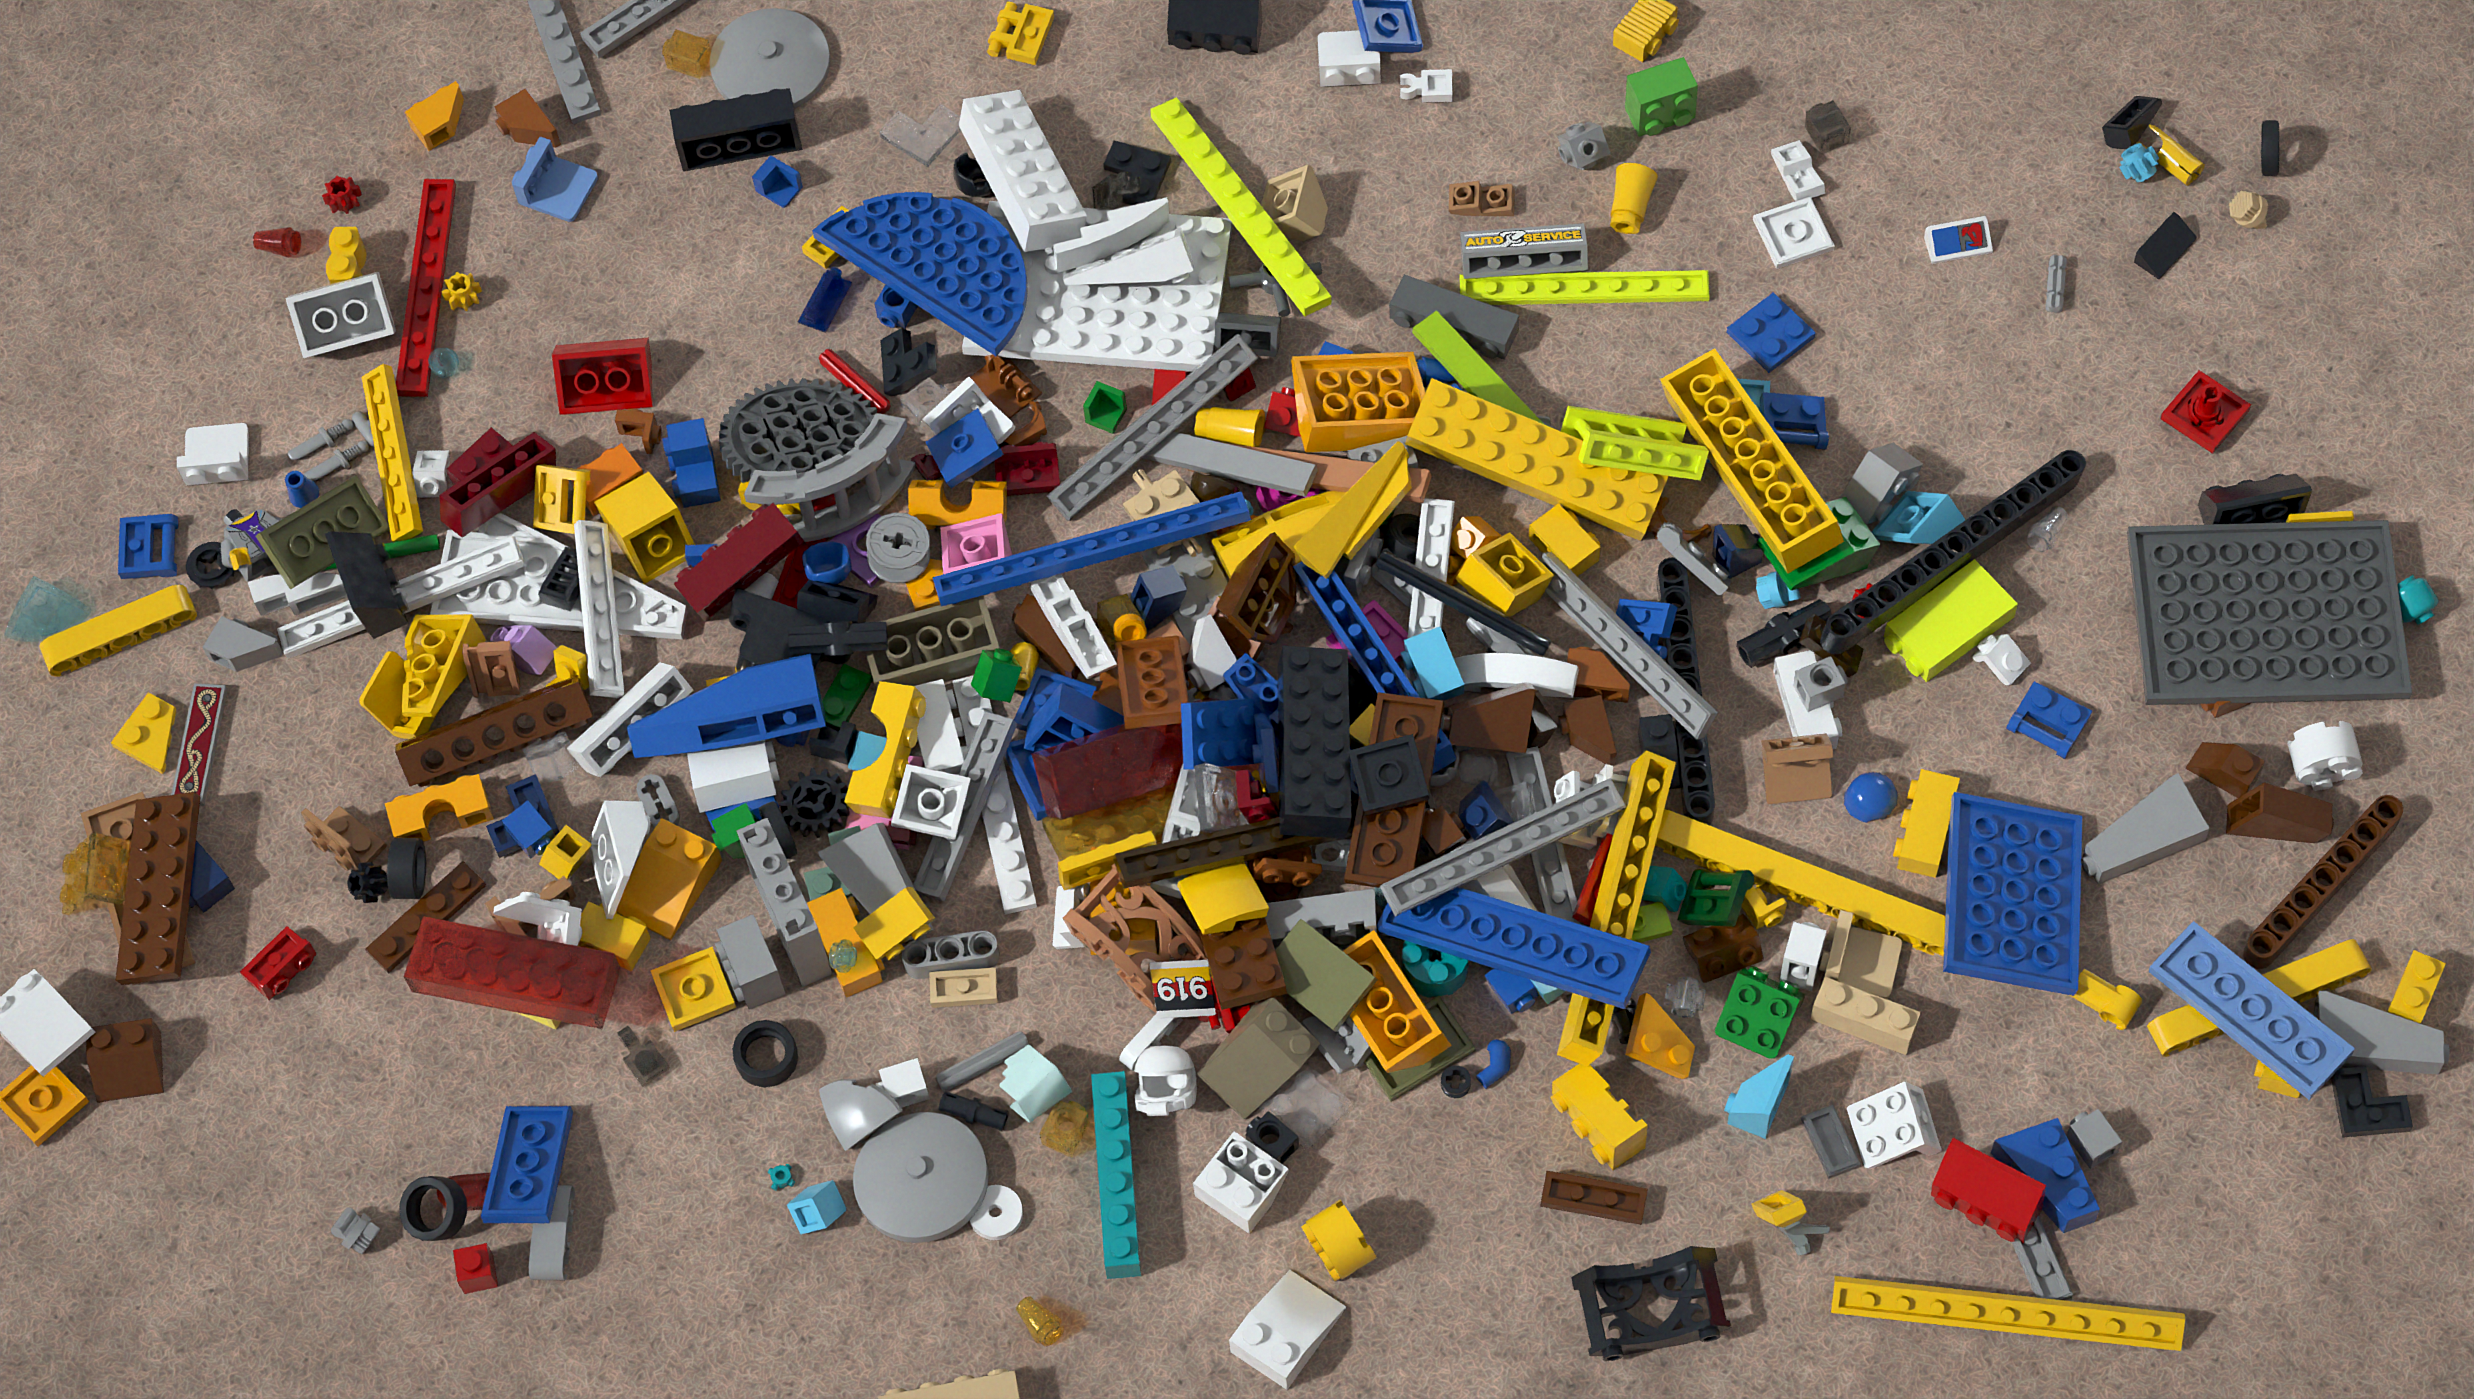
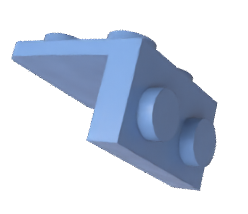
M539 137L535 146H531L528 150L526 161L521 170L516 171L514 174L512 186L520 205L567 222H572L576 219L596 184L598 175L595 170L556 157L551 140Z

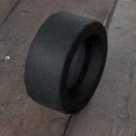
M394 838L390 844L387 861V879L392 899H420L423 895L427 863L425 846L421 838Z
M761 1020L744 1027L736 1036L732 1048L733 1060L742 1078L751 1085L763 1088L777 1086L786 1081L795 1071L798 1062L797 1046L793 1036L786 1027L775 1021ZM767 1036L775 1037L781 1041L785 1049V1055L779 1065L763 1071L749 1066L746 1061V1051L753 1041Z
M440 1176L420 1177L411 1182L402 1194L399 1204L400 1219L404 1229L414 1238L422 1241L447 1240L456 1235L464 1225L467 1216V1199L463 1189L454 1180ZM436 1188L444 1195L447 1212L441 1225L438 1228L430 1229L421 1218L420 1205L426 1192L429 1189Z

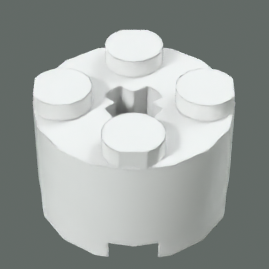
M2339 721V727H2325L2324 722L2315 723L2294 733L2295 740L2287 742L2297 780L2302 784L2312 785L2314 791L2330 789L2333 786L2332 782L2344 779H2357L2363 774L2360 751L2354 729L2350 723Z

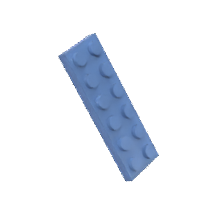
M2194 921L2149 968V973L2308 1100L2321 1089L2355 1050L2353 1046Z

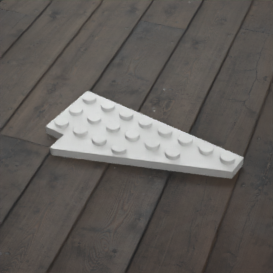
M498 513L479 527V532H470L463 538L453 530H447L441 564L514 535L518 541L525 566L433 602L430 615L472 614L478 624L503 626L532 625L535 628L584 632L580 593L571 612L542 603L538 595L544 580L566 545L502 513ZM570 557L569 562L578 564L577 559ZM565 567L564 571L573 574L577 573L576 570ZM612 569L619 635L683 640L688 613L686 605ZM563 577L560 578V581L570 583L572 581ZM556 587L555 590L565 592L566 589Z

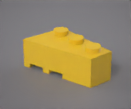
M1578 1064L1552 1082L1553 1095L1551 1100L1559 1112L1563 1113L1566 1111L1573 1119L1571 1125L1576 1134L1581 1139L1588 1138L1594 1146L1591 1150L1598 1162L1602 1165L1607 1163L1614 1170L1645 1149L1648 1125L1642 1118L1637 1122L1632 1119L1626 1112L1629 1109V1105L1623 1099L1620 1101L1615 1099L1609 1091L1611 1089L1610 1085L1591 1065L1587 1067Z

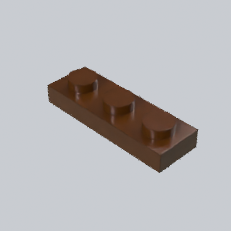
M1547 1170L1540 1207L1642 1225L1648 1189Z

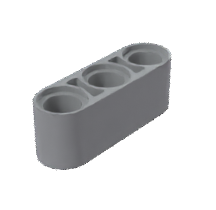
M974 931L914 940L907 943L902 951V960L906 973L914 979L929 978V972L993 968L1000 958L996 937L988 931ZM982 947L991 948V951L987 954L980 955L976 953ZM948 952L959 953L954 959L943 958ZM918 956L926 958L920 964L910 963L912 959Z
M558 1185L550 1223H533L529 1256V1277L531 1280L565 1281L567 1279L564 1269L565 1264L569 1263L571 1242H567L568 1232H572L574 1210H571V1201L575 1200V1188L573 1185Z

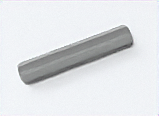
M1018 1031L938 1073L936 1080L943 1091H949L1004 1062L1007 1058L1029 1044L1028 1039L1022 1031Z

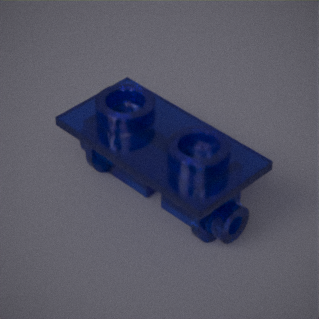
M831 267L830 270H826L823 273L798 320L799 324L824 333L827 332L852 285L851 281L842 279V271L840 269Z

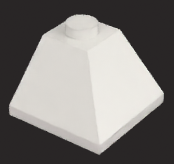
M906 764L891 826L955 840L971 778Z

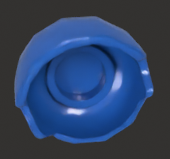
M834 541L820 542L810 546L802 554L804 571L809 580L835 586L845 581L851 572L852 564L848 548L842 543Z
M1867 772L1859 775L1851 782L1844 793V805L1849 814L1865 823L1875 819H1885L1897 806L1898 792L1891 779L1880 772Z

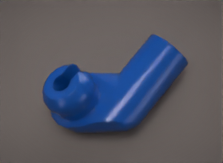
M1494 1039L1487 1046L1490 1054V1065L1476 1075L1477 1080L1485 1089L1504 1076L1510 1069L1511 1049L1505 1041Z

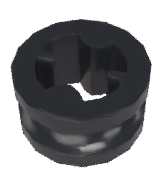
M1453 1065L1443 1071L1441 1075V1089L1444 1094L1451 1098H1461L1469 1092L1471 1077L1467 1069L1462 1066ZM1453 1075H1459L1460 1081L1465 1080V1083H1460L1457 1089L1452 1088L1451 1083H1446V1081L1453 1079Z

